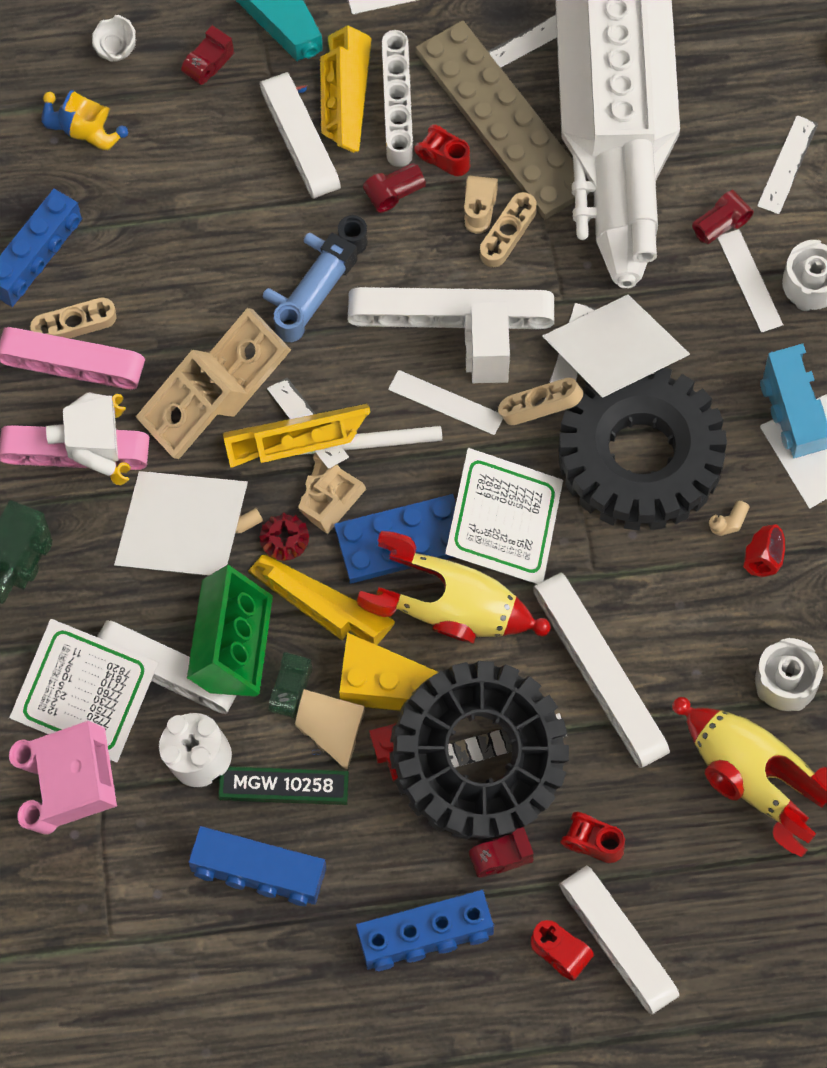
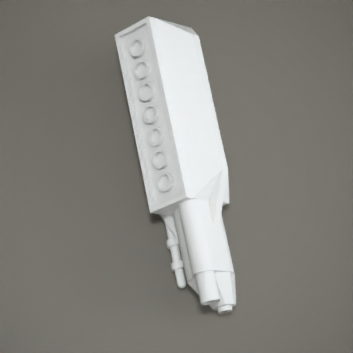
M555 0L561 134L563 141L573 155L574 182L571 187L572 194L575 196L573 220L576 222L577 237L580 240H585L588 237V221L591 218H595L596 242L612 280L621 288H631L642 279L647 262L657 258L656 235L658 215L656 180L680 132L672 0ZM589 192H594V207H587V195Z

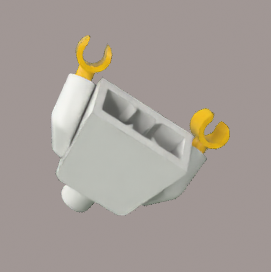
M86 393L71 403L70 406L63 408L64 424L46 426L48 444L65 443L68 458L92 470L110 476L112 482L116 485H123L129 480L128 477L122 476L120 472L127 473L130 471L128 463H120L118 466L115 464L118 461L115 418L120 417L126 410V407L118 406L123 401L122 395L115 394L112 397Z

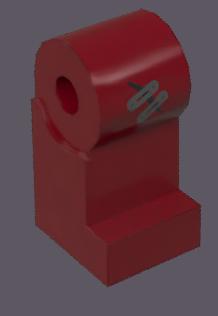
M213 25L205 32L206 37L199 46L188 54L181 67L182 73L200 85L205 84L234 54L232 38Z
M524 827L516 829L510 835L479 844L468 852L476 876L479 878L496 873L500 874L533 863L534 853Z

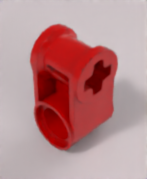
M431 125L424 140L421 143H417L414 147L415 153L422 160L439 167L450 175L462 176L470 169V147L468 143L450 134L438 125Z
M582 812L572 813V824L567 835L563 836L560 841L564 847L606 863H614L621 859L624 854L625 838L619 828L596 820ZM612 839L619 845L615 849L608 850L601 844L605 840Z
M552 920L541 921L533 931L530 942L532 950L570 981H575L594 956L589 946L572 936ZM550 934L552 936L551 941L548 940L546 943H543L541 937Z

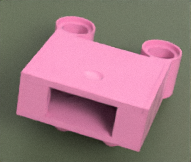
M85 721L32 741L19 740L11 747L9 752L11 764L14 767L39 775L42 803L29 800L21 805L18 811V822L23 828L46 835L54 832L58 826L117 806L105 727Z

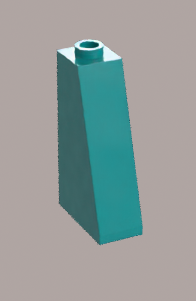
M236 0L296 61L314 57L323 51L322 35L304 0Z

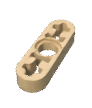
M522 192L514 195L481 243L480 259L486 266L498 267L502 265L534 219L537 202L531 194ZM524 204H527L528 209H523L518 219L516 217L518 206L522 207ZM511 224L515 226L517 231L513 235H505L500 231V228L503 225ZM498 240L500 242L498 254L488 255V250L493 251Z
M97 298L38 315L32 320L30 329L33 332L43 333L41 326L47 325L49 332L46 334L73 338L110 327L116 321L117 315L111 300ZM104 309L106 316L101 317L98 310ZM89 312L91 322L87 321L85 313ZM76 315L81 317L82 321L76 327H69L65 324L66 319L70 316ZM58 320L60 321V325L62 328V330L59 331L56 324V321Z
M564 378L506 397L500 403L498 412L508 425H517L574 407L581 401L583 390L575 379ZM546 397L541 404L535 406L540 399Z

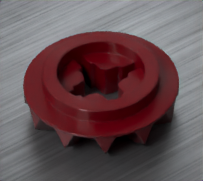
M283 512L279 516H271L265 525L262 524L259 536L260 543L265 553L270 557L282 561L292 560L300 556L307 548L309 532L306 524L297 515L291 516ZM283 527H286L288 534L293 535L287 538L286 546H283L280 537H276V535L281 534Z

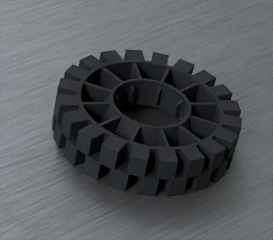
M664 367L656 371L655 374L652 373L603 398L587 382L581 401L574 407L569 408V411H565L561 422L558 448L561 475H566L565 485L572 496L579 494V504L590 514L595 509L601 512V521L614 526L617 519L625 521L624 529L639 531L641 523H649L650 530L662 529L666 527V521L672 519L675 525L688 519L690 510L694 509L697 512L707 503L709 493H714L720 479L726 455L727 439L726 430H722L723 418L718 408L711 409L712 398L703 388L695 392L693 390L695 381L684 374H681L678 380H674L671 378L672 369ZM648 425L652 426L653 429L660 430L667 436L668 444H672L674 457H669L667 466L657 472L636 474L632 473L631 470H625L615 461V454H611L609 443L610 441L614 442L616 433L625 427Z
M477 661L474 664L464 662L453 665L444 671L441 670L422 683L411 693L412 696L404 702L397 715L399 719L397 724L393 726L390 742L394 743L393 751L390 753L391 769H396L398 778L395 780L401 795L404 793L411 801L407 805L416 815L425 816L429 820L427 824L440 832L447 830L452 832L451 836L464 839L476 837L478 840L506 835L538 818L537 815L547 810L556 798L554 796L556 789L562 787L567 773L563 771V765L569 761V745H564L563 736L568 734L563 718L557 719L554 710L558 707L550 694L544 697L539 691L541 685L530 676L525 679L519 676L520 670L506 664L497 667L494 666L492 661ZM475 716L486 717L493 720L492 724L496 725L498 723L507 733L510 739L507 742L512 746L511 762L505 765L506 773L498 781L493 782L492 778L486 780L485 784L476 783L468 780V775L462 776L451 762L453 755L449 756L448 744L450 736L455 735L456 731L453 729L460 720L468 718L469 721L475 719Z

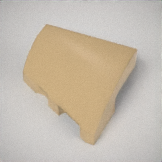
M315 453L313 456L315 465L312 475L307 477L305 483L307 489L301 497L299 510L314 525L328 534L333 529L334 524L339 522L362 495L366 487L363 482L341 470L338 464L328 469L317 453Z
M304 689L295 726L304 735L311 737L323 752L326 751L332 756L342 769L348 770L356 745V737L365 712V706Z

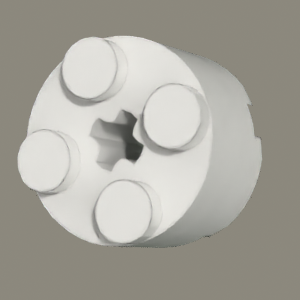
M808 240L798 244L793 248L786 262L782 279L783 289L787 297L802 311L827 307V245L822 244L820 240Z
M793 638L780 640V642L767 647L760 658L755 675L758 697L778 710H802L816 695L823 675V665L813 647L808 643ZM786 672L791 673L792 676L788 677L785 674Z
M188 713L172 717L168 721L159 742V751L164 763L176 778L183 784L191 787H203L213 783V779L219 775L222 776L227 771L231 762L232 750L227 738L215 721L204 714Z

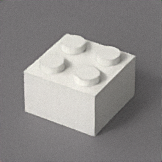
M508 301L471 302V313L465 314L466 372H472V383H508L510 361Z

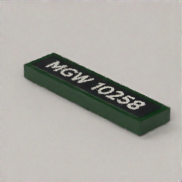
M228 767L227 771L222 776L220 775L219 800L347 805L349 771Z

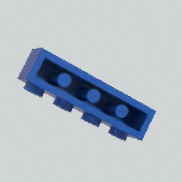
M53 189L1 253V301L13 307L19 298L24 295L35 278L43 271L54 254L59 251L70 234L78 227L82 220L78 202Z
M202 826L199 828L189 860L191 872H195L194 875L206 881H213V878L226 881V885L236 889H244L247 886L257 889V893L265 897L275 898L276 895L288 897L289 902L299 906H307V903L316 905L326 872L325 859Z
M483 890L356 924L367 970L375 968V971L389 969L394 966V962L404 959L407 962L419 961L426 957V953L437 950L440 954L456 950L458 948L457 945L470 942V945L481 944L488 941L489 936H492L494 932V925Z

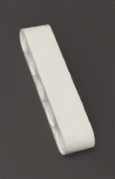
M392 30L387 32L382 39L386 153L391 165L403 167L408 165L413 157L408 39L403 32ZM395 122H402L403 124H399V125H398V124H394V123H395ZM396 147H403L404 149H402V150H396V149H394V148H396Z
M285 72L261 81L260 88L263 97L312 199L340 189V181L336 170L289 73Z
M106 621L97 638L159 662L152 677V682L216 712L227 714L237 696L207 692L187 679L189 656L118 623Z
M586 865L559 883L566 899L643 1007L651 1015L679 997V992L671 978L589 866Z

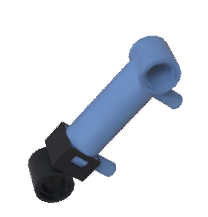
M356 215L344 217L338 224V235L331 233L326 241L312 233L306 234L304 243L320 251L321 254L289 298L270 288L264 291L263 299L277 306L274 312L275 332L282 341L295 342L303 336L305 325L343 274L347 276L357 262V255L366 249L368 245L367 225L361 217ZM352 233L358 234L356 237H348L347 235ZM287 320L295 321L291 325H286L283 322Z

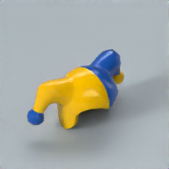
M73 90L68 93L59 111L56 112L53 110V103L56 100L55 94L53 92H46L43 96L45 104L41 118L45 128L63 130L71 138L86 140L101 150H109L120 138H125L128 135V129L123 125L118 126L116 132L107 134L103 125L110 108L93 102Z

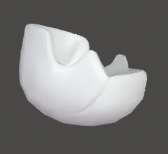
M115 15L108 20H101L92 34V45L98 56L109 61H119L127 58L135 47V29L130 20L120 15Z

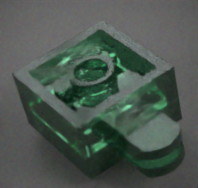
M9 500L0 517V604L6 601L13 586L24 590L28 582H32L35 579L39 570L38 563L42 555L48 554L53 542L44 513Z

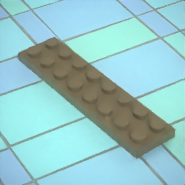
M464 20L416 46L417 56L522 192L529 193L536 199V210L544 220L575 202V196L572 194L571 187L574 182L573 159Z

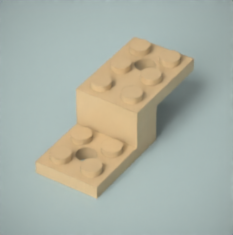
M247 308L209 353L191 350L136 415V418L173 458L180 459L217 414L234 417L288 355L291 349L253 309ZM253 343L256 350L255 355L248 360L245 356V348L248 344ZM178 407L181 411V419L178 423L174 424L171 419V413Z

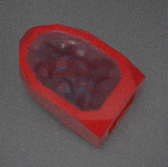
M777 524L763 526L753 535L751 543L746 546L743 567L751 575L759 577L775 575L783 565L785 537L783 530Z

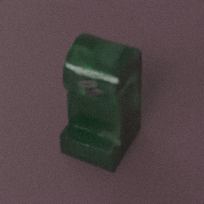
M284 652L276 684L271 694L269 711L294 718L304 689L306 690L313 670L311 659Z

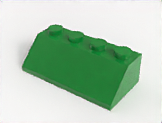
M228 564L202 579L187 679L212 694L257 696L260 694L273 595Z

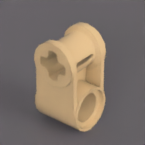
M468 176L464 204L465 227L471 233H484L491 225L493 206L497 196V178Z

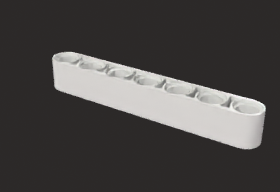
M359 287L349 291L348 322L355 326L465 328V314L471 313V302L508 301L509 329H546L554 325V294L545 290Z
M559 573L535 585L533 591L540 606L636 764L643 768L669 754V746L565 575Z

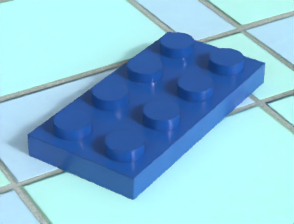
M450 494L334 524L350 584L411 568L390 560L389 555L391 551L378 546V537L381 531L395 532L410 537L416 544V553L441 559L453 558V556L445 553L456 506L454 495Z

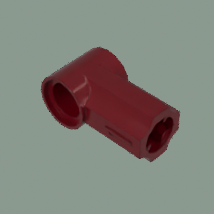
M414 162L388 175L383 173L373 175L363 184V190L379 213L389 211L397 205L399 199L426 187L422 171Z
M730 190L717 201L714 208L692 223V228L696 237L702 243L710 244L732 227L733 229H739L745 225L753 216L754 211L735 190Z

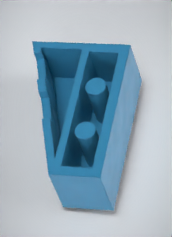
M804 344L769 353L764 376L760 380L764 397H769L772 404L770 407L772 418L775 423L780 424L783 431L781 432L783 446L786 450L790 449L793 459L827 449V419L821 399L816 400L809 383L814 381L812 371L806 373L802 361L803 354L806 353Z

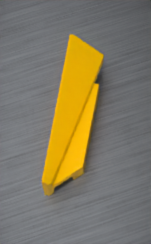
M347 25L328 36L330 52L320 57L321 133L335 141L338 146L355 153L359 151L371 37Z
M368 404L224 432L223 438L230 468L260 457V462L263 463L351 443L365 417L369 415L370 407Z
M261 555L248 570V573L341 640L350 631L357 637L378 645L395 624L393 619L380 617L364 610L357 605L358 602L267 555Z

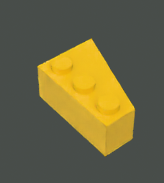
M347 633L340 684V700L369 708L400 711L404 702L412 696L411 693L438 672Z

